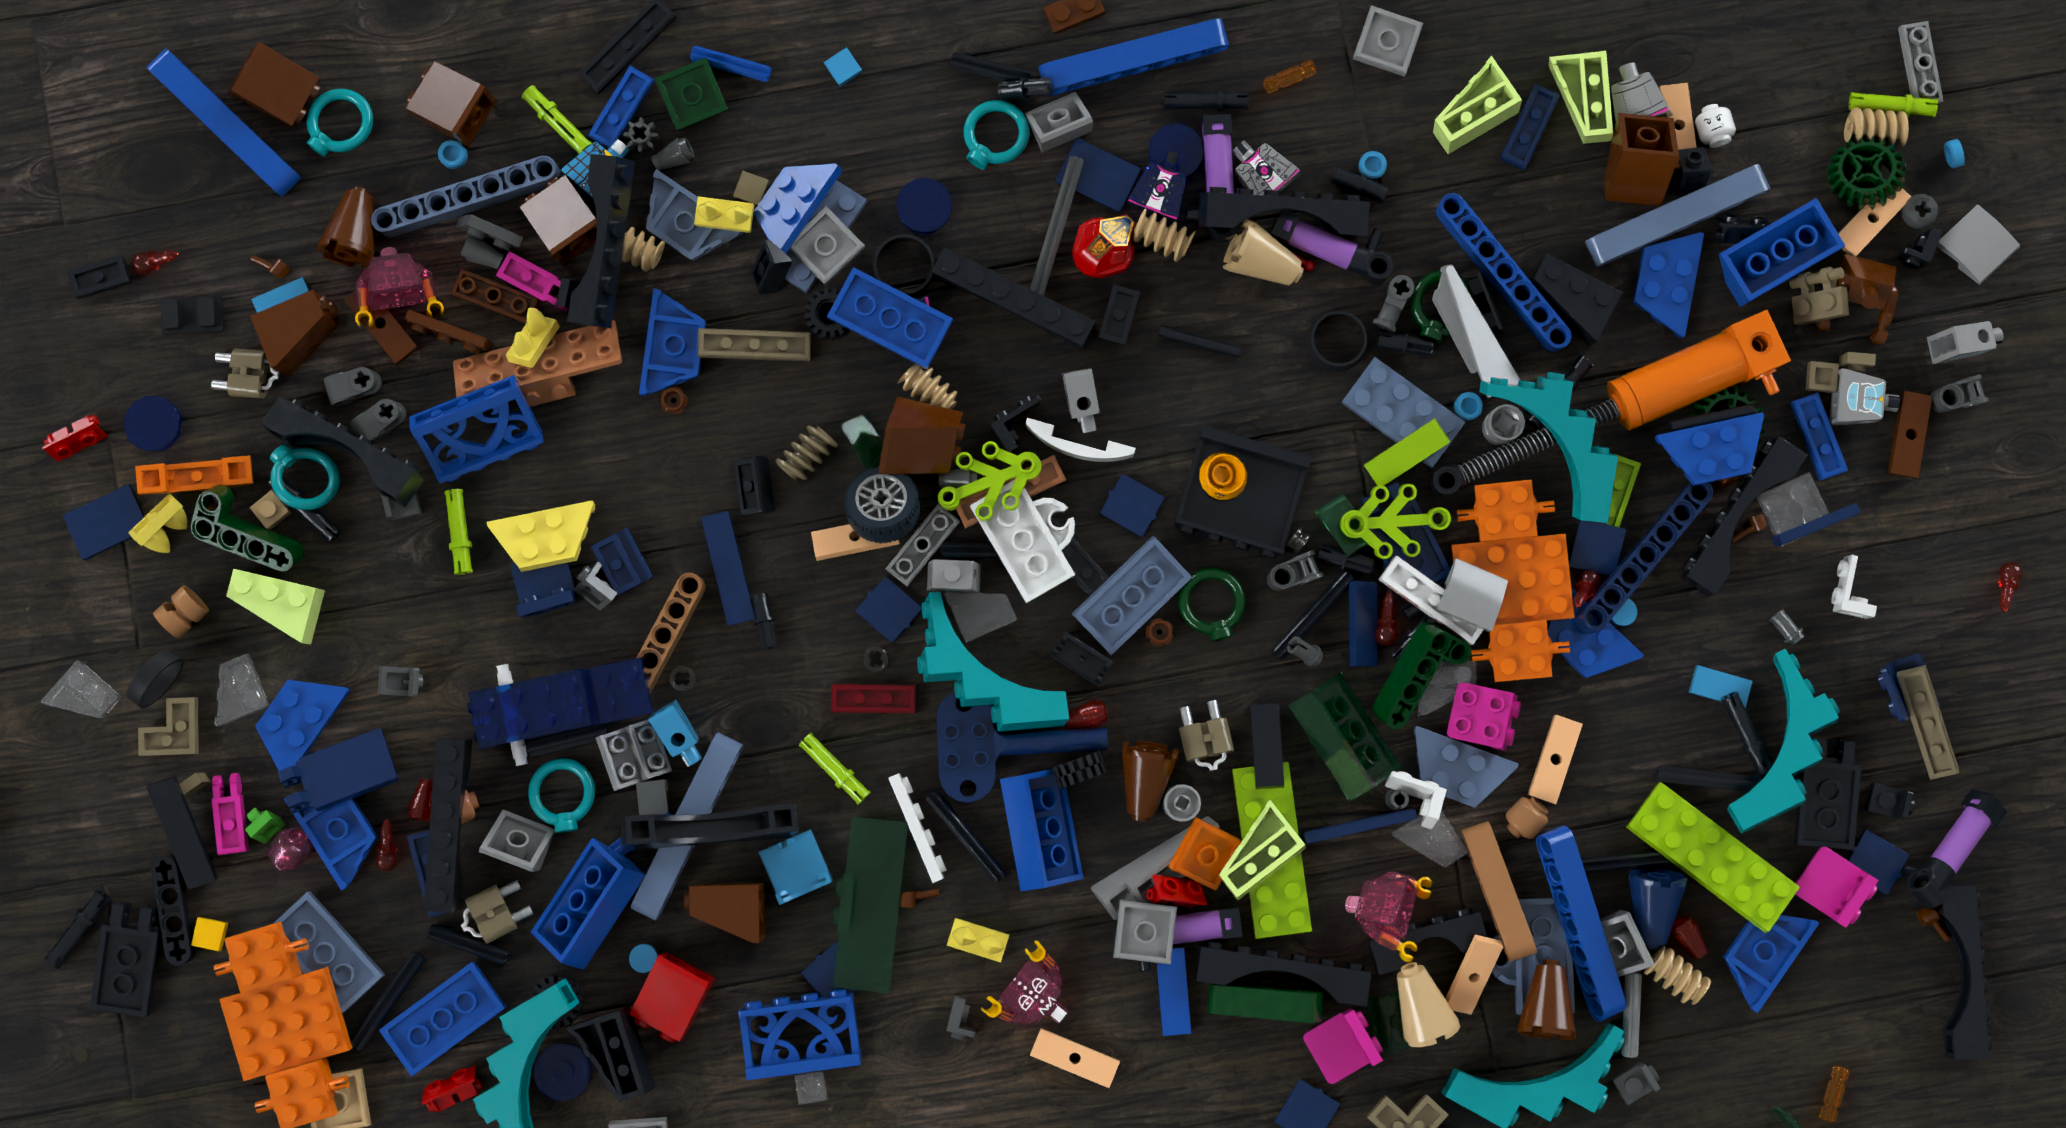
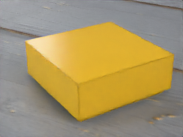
M197 917L191 946L222 951L228 923Z

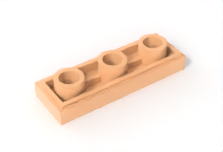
M1688 83L1659 86L1673 113V116L1669 118H1674V124H1678L1681 127V130L1675 129L1678 150L1697 148ZM1677 161L1675 169L1680 168L1679 161Z
M1902 188L1900 192H1896L1894 200L1887 199L1884 207L1878 202L1873 210H1871L1869 204L1865 205L1838 233L1846 245L1842 249L1849 255L1857 256L1906 204L1911 196ZM1868 216L1874 219V223L1868 220Z
M850 524L811 532L817 561L899 544V540L891 541V543H875L874 541L866 540L859 536Z
M1559 715L1553 716L1528 791L1529 796L1552 804L1557 803L1583 725L1582 723ZM1553 754L1558 757V763L1555 765L1550 760Z
M1474 935L1445 998L1453 1011L1472 1014L1504 947L1501 940Z
M1040 1028L1030 1053L1032 1057L1107 1088H1110L1120 1060L1043 1028ZM1072 1053L1080 1055L1078 1062H1072L1069 1059Z

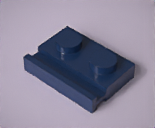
M626 527L622 531L591 546L597 560L602 564L601 567L613 590L617 592L616 596L619 597L647 580L654 578L629 528Z

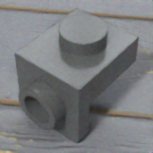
M379 666L378 695L418 696V691H421L423 687V675L419 674L420 669Z

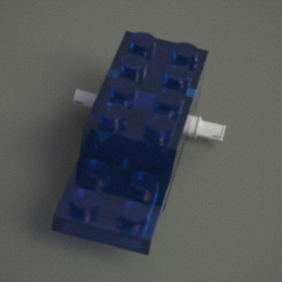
M642 657L588 669L571 670L513 683L509 665L496 666L499 686L469 692L470 702L468 703V711L473 716V719H471L472 725L475 727L473 737L475 742H478L479 749H491L511 744L516 766L528 764L525 741L654 713Z

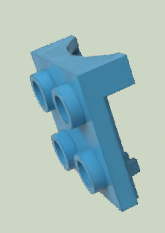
M811 829L759 852L776 892L775 896L779 905L833 882Z

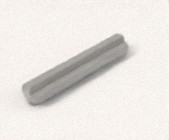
M1636 972L1626 974L1624 984L1626 1009L1623 1011L1622 1030L1625 1032L1622 1035L1624 1042L1621 1047V1054L1628 1058L1637 1057L1639 1047L1642 975Z

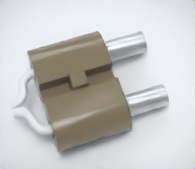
M235 348L232 353L215 354L216 362L230 363L229 367L232 368V374H228L227 381L213 380L211 387L214 390H227L230 396L265 398L273 380L279 378V372L270 367L264 350ZM271 371L274 375L268 380L266 375Z
M1217 700L1207 702L1211 720L1205 723L1193 724L1190 707L1180 708L1184 726L1179 728L1186 762L1195 761L1197 765L1208 767L1210 771L1217 770L1218 764L1226 759V754L1234 752L1227 718H1221ZM1222 755V758L1216 760L1213 766L1210 763L1199 761L1207 757Z
M516 880L502 888H498L497 884L465 899L468 908L465 909L463 914L464 923L461 924L463 931L471 932L474 937H483L485 943L488 944L518 929L517 922L533 915L530 906L511 914L506 905L504 897L521 889L518 881ZM469 912L475 920L480 933H476L471 927H466L469 921Z

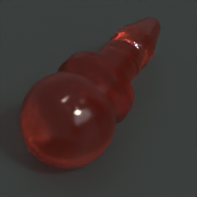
M154 251L138 253L133 257L131 265L136 273L147 275L152 271L160 269L161 264L173 261L179 254L176 251H165L158 254Z
M2013 562L2005 563L1999 569L2000 580L1998 581V586L2002 588L1999 602L2002 612H2006L2011 605L2013 591L2019 588L2018 582L2022 578L2021 567Z
M1586 570L1580 574L1576 585L1575 607L1579 608L1585 604L1587 598L1593 596L1600 587L1601 578L1597 572Z
M1390 591L1386 593L1383 600V619L1377 620L1379 626L1375 630V639L1383 646H1389L1397 639V631L1394 627L1397 625V621L1392 620L1394 600Z
M385 819L383 822L381 844L376 849L378 853L375 857V864L382 871H391L398 864V856L395 853L397 846L393 844V829L389 819Z

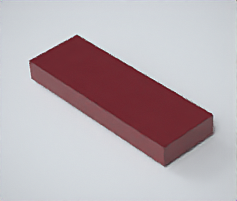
M831 684V713L916 714V685Z

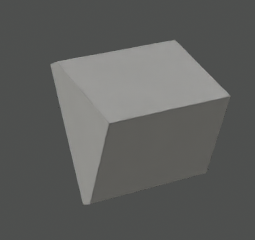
M1076 92L1025 113L1041 153L1076 139V137L1088 134L1093 129L1092 117Z
M502 810L480 846L479 852L531 872L540 871L555 829Z
M1619 910L1600 919L1618 977L1655 965L1630 912Z

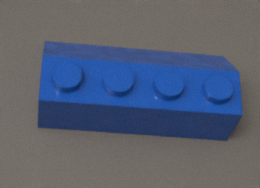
M1815 198L1721 252L1719 258L1726 285L1738 305L1742 307L1831 256L1846 245L1819 201Z
M1053 770L1000 779L1020 890L1027 891L1047 888L1084 879L1067 787L1059 789Z
M592 838L531 933L560 963L584 970L646 875L629 859L597 839Z

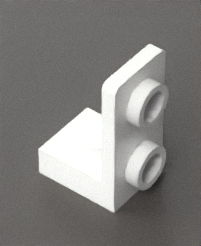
M1845 556L1839 562L1837 568V576L1840 578L1838 588L1834 589L1831 597V603L1834 604L1833 612L1864 619L1875 617L1877 606L1868 604V599L1852 596L1851 600H1849L1858 556Z
M1392 771L1386 780L1385 786L1423 799L1419 815L1423 816L1421 826L1432 830L1439 820L1447 789L1439 787L1437 783L1432 781H1421L1412 778L1406 772Z

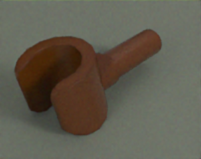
M256 255L251 257L252 262L265 267V269L269 270L279 279L284 278L291 270L279 258L272 265L269 261Z
M1764 514L1748 518L1751 527L1745 528L1733 535L1731 542L1734 544L1747 535L1765 529L1767 522Z
M939 889L922 892L904 891L900 895V906L915 908L916 899L938 896Z
M1923 908L1916 912L1917 918L1923 926L1932 924L1945 942L1951 939L1938 921L1939 915L1935 910Z

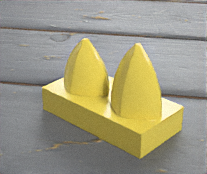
M698 197L694 224L698 227L751 233L754 204Z
M528 308L527 323L521 332L515 334L514 343L506 353L508 361L533 368L559 329L557 320L544 317L536 308Z
M169 493L128 533L141 546L144 545L156 552L169 553L170 542L162 526L165 525L168 528L177 530L187 529V516L182 508L183 506Z
M955 918L947 946L1001 963L1009 934Z

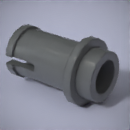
M1784 609L1769 619L1785 638L1784 642H1788L1791 646L1805 636L1802 633L1804 629L1802 627L1798 628Z
M1298 636L1293 637L1288 642V644L1295 648L1287 646V651L1302 659L1305 665L1317 666L1322 661L1323 652L1319 646L1310 645Z
M1390 789L1385 795V803L1391 810H1401L1408 805L1409 796L1404 791ZM1397 794L1401 798L1399 804H1396L1394 802V798Z

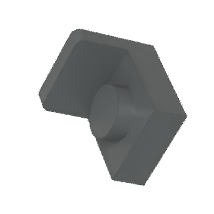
M597 561L591 568L586 565L576 578L579 580V583L574 591L601 611L614 599L617 592L611 589L607 582L595 576L602 566Z
M955 995L946 1031L952 1032L951 1037L967 1041L968 1036L974 1038L976 1029L961 1026L960 1022L967 1021L970 1005L965 1004L966 997Z
M1640 1061L1611 1079L1627 1105H1630L1651 1091L1657 1092L1661 1089L1657 1083L1660 1078L1651 1065L1647 1067L1646 1064Z

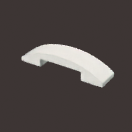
M1030 418L1026 420V428L1037 439L1050 448L1074 458L1095 462H1110L1131 458L1135 452L1134 447L1109 440L1106 451L1056 438L1052 436L1054 425Z

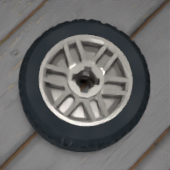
M879 466L872 469L869 468L858 474L847 488L845 509L848 522L852 529L866 540L874 541L875 543H891V541L899 540L907 535L917 523L920 514L918 491L911 478L906 474L878 473Z

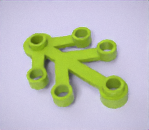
M986 442L982 447V453L987 459H998L1011 465V467L999 470L973 459L968 452L959 453L956 457V464L960 469L971 470L986 477L956 489L951 486L944 487L938 494L939 504L944 509L952 511L960 506L962 499L990 488L984 502L979 504L975 511L976 516L981 521L987 522L994 515L993 509L1005 482L1016 477L1010 493H1006L1002 497V505L1006 510H1016L1020 505L1019 498L1027 480L1035 479L1041 472L1042 464L1036 454L1024 452L1017 456L1000 449L995 442ZM990 446L996 448L993 455L986 453L987 448ZM963 457L970 458V462L966 466L960 464ZM1026 461L1032 462V467L1029 470L1022 469V465ZM947 493H953V499L950 502L944 501V496ZM1010 497L1016 499L1013 506L1006 505V501ZM983 508L989 509V514L986 517L980 516V511Z
M1403 484L1398 490V496L1380 517H1369L1379 503L1385 502L1389 498V490L1385 486H1375L1371 490V497L1359 511L1351 510L1342 516L1340 527L1347 537H1361L1374 549L1375 555L1380 559L1389 558L1393 553V548L1389 543L1378 539L1369 529H1382L1402 547V552L1405 556L1415 557L1420 553V544L1415 540H1410L1397 527L1429 525L1434 530H1443L1449 526L1451 515L1447 509L1435 507L1429 510L1427 514L1396 516L1405 504L1413 500L1417 495V489L1414 485ZM1406 487L1412 490L1409 498L1403 494V490ZM1378 489L1384 491L1382 499H1378L1375 495ZM1436 513L1441 516V521L1438 524L1433 522V516ZM1352 519L1358 521V527L1355 530L1351 529L1349 525ZM1410 543L1415 545V552L1412 554L1407 551V546ZM1382 545L1388 548L1385 556L1379 553V548Z

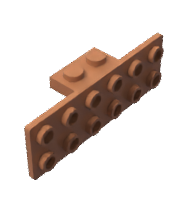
M612 320L611 329L586 326L555 334L533 368L509 362L506 353L511 346L454 360L456 397L515 375L530 407L574 396L576 393L571 376L622 363L615 320Z

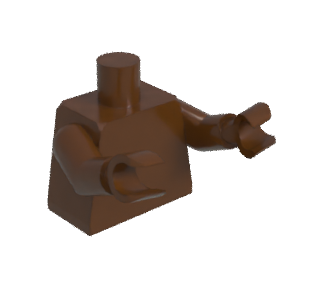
M1844 253L1839 265L1844 270V277L1836 280L1837 287H1847L1848 301L1861 304L1867 309H1881L1877 318L1878 326L1872 331L1869 339L1872 340L1870 343L1883 345L1889 331H1886V329L1891 324L1899 294L1897 287L1894 286L1896 267ZM1830 319L1815 322L1820 330L1829 331Z

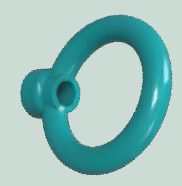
M333 89L321 94L311 104L307 113V129L311 136L307 141V145L322 157H325L329 151L347 152L359 147L368 138L373 127V113L367 100L357 92L349 89ZM336 100H347L354 103L362 115V124L359 131L353 137L344 141L331 140L318 127V117L321 110L327 104Z
M1002 100L987 101L975 107L968 115L964 124V140L970 150L966 158L972 165L981 170H984L988 163L1003 164L1017 158L1026 148L1030 136L1029 124L1023 112L1015 105ZM999 111L1007 113L1018 125V139L1014 146L1007 151L993 153L976 141V123L983 115L989 112Z
M285 443L276 448L270 455V460L274 463L271 471V485L276 496L286 505L300 510H313L329 503L338 492L340 486L338 467L322 451L313 448H296L292 450ZM299 459L317 461L328 473V486L317 497L310 499L295 497L283 485L282 475L284 470L290 468Z
M558 758L546 762L537 769L529 784L528 798L534 813L544 822L554 825L555 833L578 830L577 821L582 819L592 807L595 798V784L590 772L581 763L572 759ZM561 769L572 771L578 775L584 787V795L580 805L572 812L554 814L548 811L540 800L542 781L553 771Z

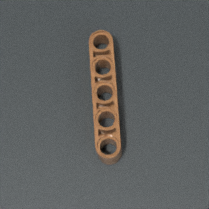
M685 573L677 580L624 680V691L629 697L644 699L654 689L705 592V582L698 575ZM689 579H696L698 582L697 590L692 594L686 593L685 583ZM676 604H682L685 608L684 615L679 619H674L671 615L672 607ZM668 628L671 632V639L668 643L661 644L658 640V634L662 629ZM654 653L658 657V664L653 669H648L645 665V658L647 655ZM637 678H641L645 683V688L640 694H635L632 690V683Z
M1486 821L1462 829L1461 834L1497 933L1504 946L1503 949L1508 961L1512 962L1536 954L1537 949L1490 823Z

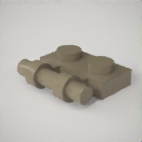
M1822 268L1820 272L1812 274L1810 272L1800 273L1798 277L1789 280V285L1792 289L1801 288V295L1792 297L1795 325H1805L1849 315L1847 287H1837L1836 281L1844 277L1843 268ZM1822 283L1823 290L1815 292L1814 284Z

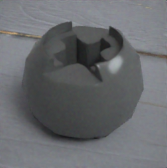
M1926 194L1912 195L1901 209L1902 219L1908 226L1915 229L1931 226L1939 213L1938 204L1931 196ZM1918 206H1921L1920 210L1924 212V215H1922L1921 217L1919 216V212L1915 211V208H1917Z

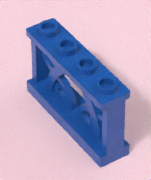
M515 375L409 417L410 431L420 445L439 483L457 480L463 474L482 470L488 464L498 460H507L513 454L523 450H532L544 442L542 429ZM515 399L521 412L509 413L508 402ZM492 408L491 415L494 416L485 415L483 412ZM474 416L482 422L496 423L492 435L485 444L458 438L466 428V418ZM521 420L527 424L528 428L525 431L512 435L511 432L514 429H520V427L515 423H508V421ZM457 422L459 427L453 433H450L454 430V427H449V425ZM432 433L440 442L432 448L426 434ZM448 445L450 447L447 450V458L451 454H455L458 457L444 463L439 459L438 455L440 450Z
M846 989L830 991L829 996L818 997V993L801 995V1000L790 1001V997H780L772 999V1004L762 1005L761 1001H750L744 1003L745 1007L740 1008L738 1011L746 1066V1080L861 1065L862 1054L853 993H846ZM831 1006H839L845 1011L846 1018L842 1025L833 1029L830 1024L835 1022L837 1015L834 1017L828 1016L827 1009ZM820 1007L818 1015L807 1008ZM787 1011L779 1020L774 1014L776 1012ZM765 1016L768 1018L769 1023L767 1026L759 1025L763 1032L770 1033L768 1038L760 1037L752 1031L751 1022L755 1017ZM796 1017L808 1021L822 1032L810 1042L806 1057H800L797 1049L790 1042L778 1039L785 1027ZM849 1027L852 1050L845 1051L837 1034ZM827 1038L829 1042L822 1043V1045L826 1046V1052L818 1053L815 1045ZM752 1041L765 1044L761 1063H754ZM775 1045L787 1048L789 1056L784 1059L780 1058L778 1052L782 1049H774Z

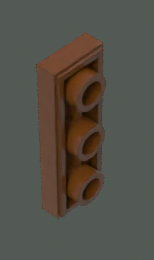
M464 269L460 270L451 295L524 324L527 323L528 308L537 309L540 302L536 297ZM493 293H498L496 300H491Z
M364 283L359 288H367L368 312L372 315L374 324L370 328L368 316H363L360 321L394 363L399 365L414 353L419 346L370 286ZM359 288L344 299L355 315L360 311ZM385 320L386 325L383 328H379L380 322Z
M408 309L405 316L406 321L412 324L411 330L427 335L428 331L438 334L436 339L453 345L454 340L463 343V349L475 354H479L480 350L489 352L492 346V342L485 337Z
M1909 391L1901 392L1888 474L1912 479L1919 478L1932 396ZM1907 431L1911 433V440L1906 436Z

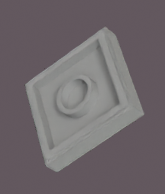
M1371 5L1353 59L1405 77L1423 23Z
M826 206L803 228L790 247V250L826 286L865 248V245Z
M1120 900L1113 958L1171 964L1177 906Z

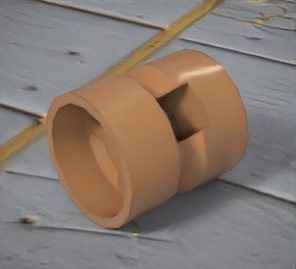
M184 585L171 596V602H164L153 612L154 617L161 626L178 639L191 629L192 621L199 622L209 612V608L203 600Z

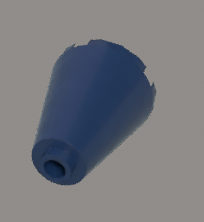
M1646 868L1632 869L1629 871V884L1635 925L1648 949H1660L1661 945L1667 944L1687 886V878H1684L1682 873L1655 868V872L1646 873Z

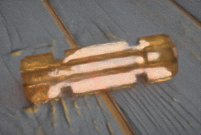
M1312 60L1302 62L1300 66L1295 65L1277 73L1275 77L1271 75L1263 80L1264 88L1267 93H1273L1279 87L1285 88L1301 81L1303 77L1308 78L1315 75L1316 67Z
M1835 1065L1832 1069L1831 1076L1833 1079L1832 1081L1829 1080L1823 1101L1825 1107L1822 1106L1819 1115L1825 1121L1836 1122L1839 1112L1836 1110L1837 1107L1840 1108L1846 1088L1844 1082L1848 1081L1850 1070Z

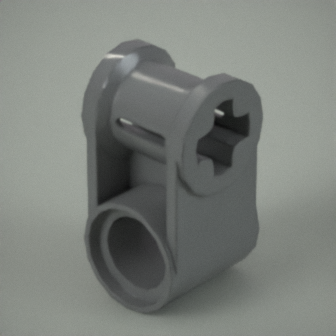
M365 367L333 374L323 379L332 407L346 405L357 399L375 394L382 387L380 374ZM365 376L370 377V380L366 381L367 386L362 385V382L366 380Z
M1982 375L1968 377L1934 390L1930 394L1932 396L1931 409L1937 413H1946L1989 402V397H1985L1980 382ZM1943 393L1949 396V405L1944 402Z
M382 399L367 411L355 417L349 425L357 436L362 435L376 445L388 433L405 421L407 416L406 409L399 402ZM389 407L393 408V410L391 411V414L393 416L391 418L387 417L389 415Z
M1314 550L1298 555L1272 568L1267 575L1269 587L1275 591H1284L1323 577V573L1319 572L1314 560ZM1280 570L1287 574L1288 581L1286 585H1280L1275 581L1274 575L1276 571Z

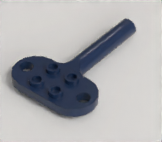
M952 692L943 699L938 707L936 720L939 777L942 788L948 796L958 802L972 803L981 800L989 794L995 783L996 760L1000 756L1108 750L1107 728L999 733L995 730L992 722L990 705L972 706L969 711L961 712L956 707V701L959 698H956L955 692ZM964 781L975 783L977 789L973 796L966 797L960 792V786Z

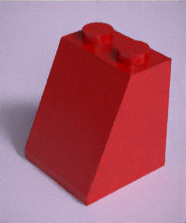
M664 952L658 955L630 1015L635 1017L634 1022L641 1027L649 1029L652 1026L659 1030V1036L672 1043L675 1040L680 1042L688 1032L716 978L675 955Z

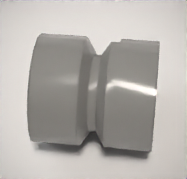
M1508 404L1496 407L1482 422L1484 437L1494 445L1510 443L1522 433L1525 427L1523 413L1517 407Z
M1180 784L1170 787L1165 792L1162 804L1165 813L1171 819L1182 822L1193 819L1199 813L1201 799L1194 788Z

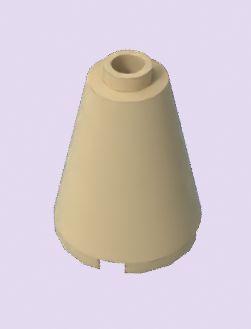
M1246 219L1240 226L1244 228L1242 234H1235L1230 242L1223 260L1227 264L1223 266V269L1288 286L1292 282L1297 283L1304 270L1301 267L1302 261L1255 221Z
M1415 962L1403 965L1401 971L1397 974L1405 1041H1408L1411 1047H1425L1437 1044L1435 1038L1444 1035L1445 1039L1452 1037L1460 1028L1459 1020L1425 967L1417 965Z

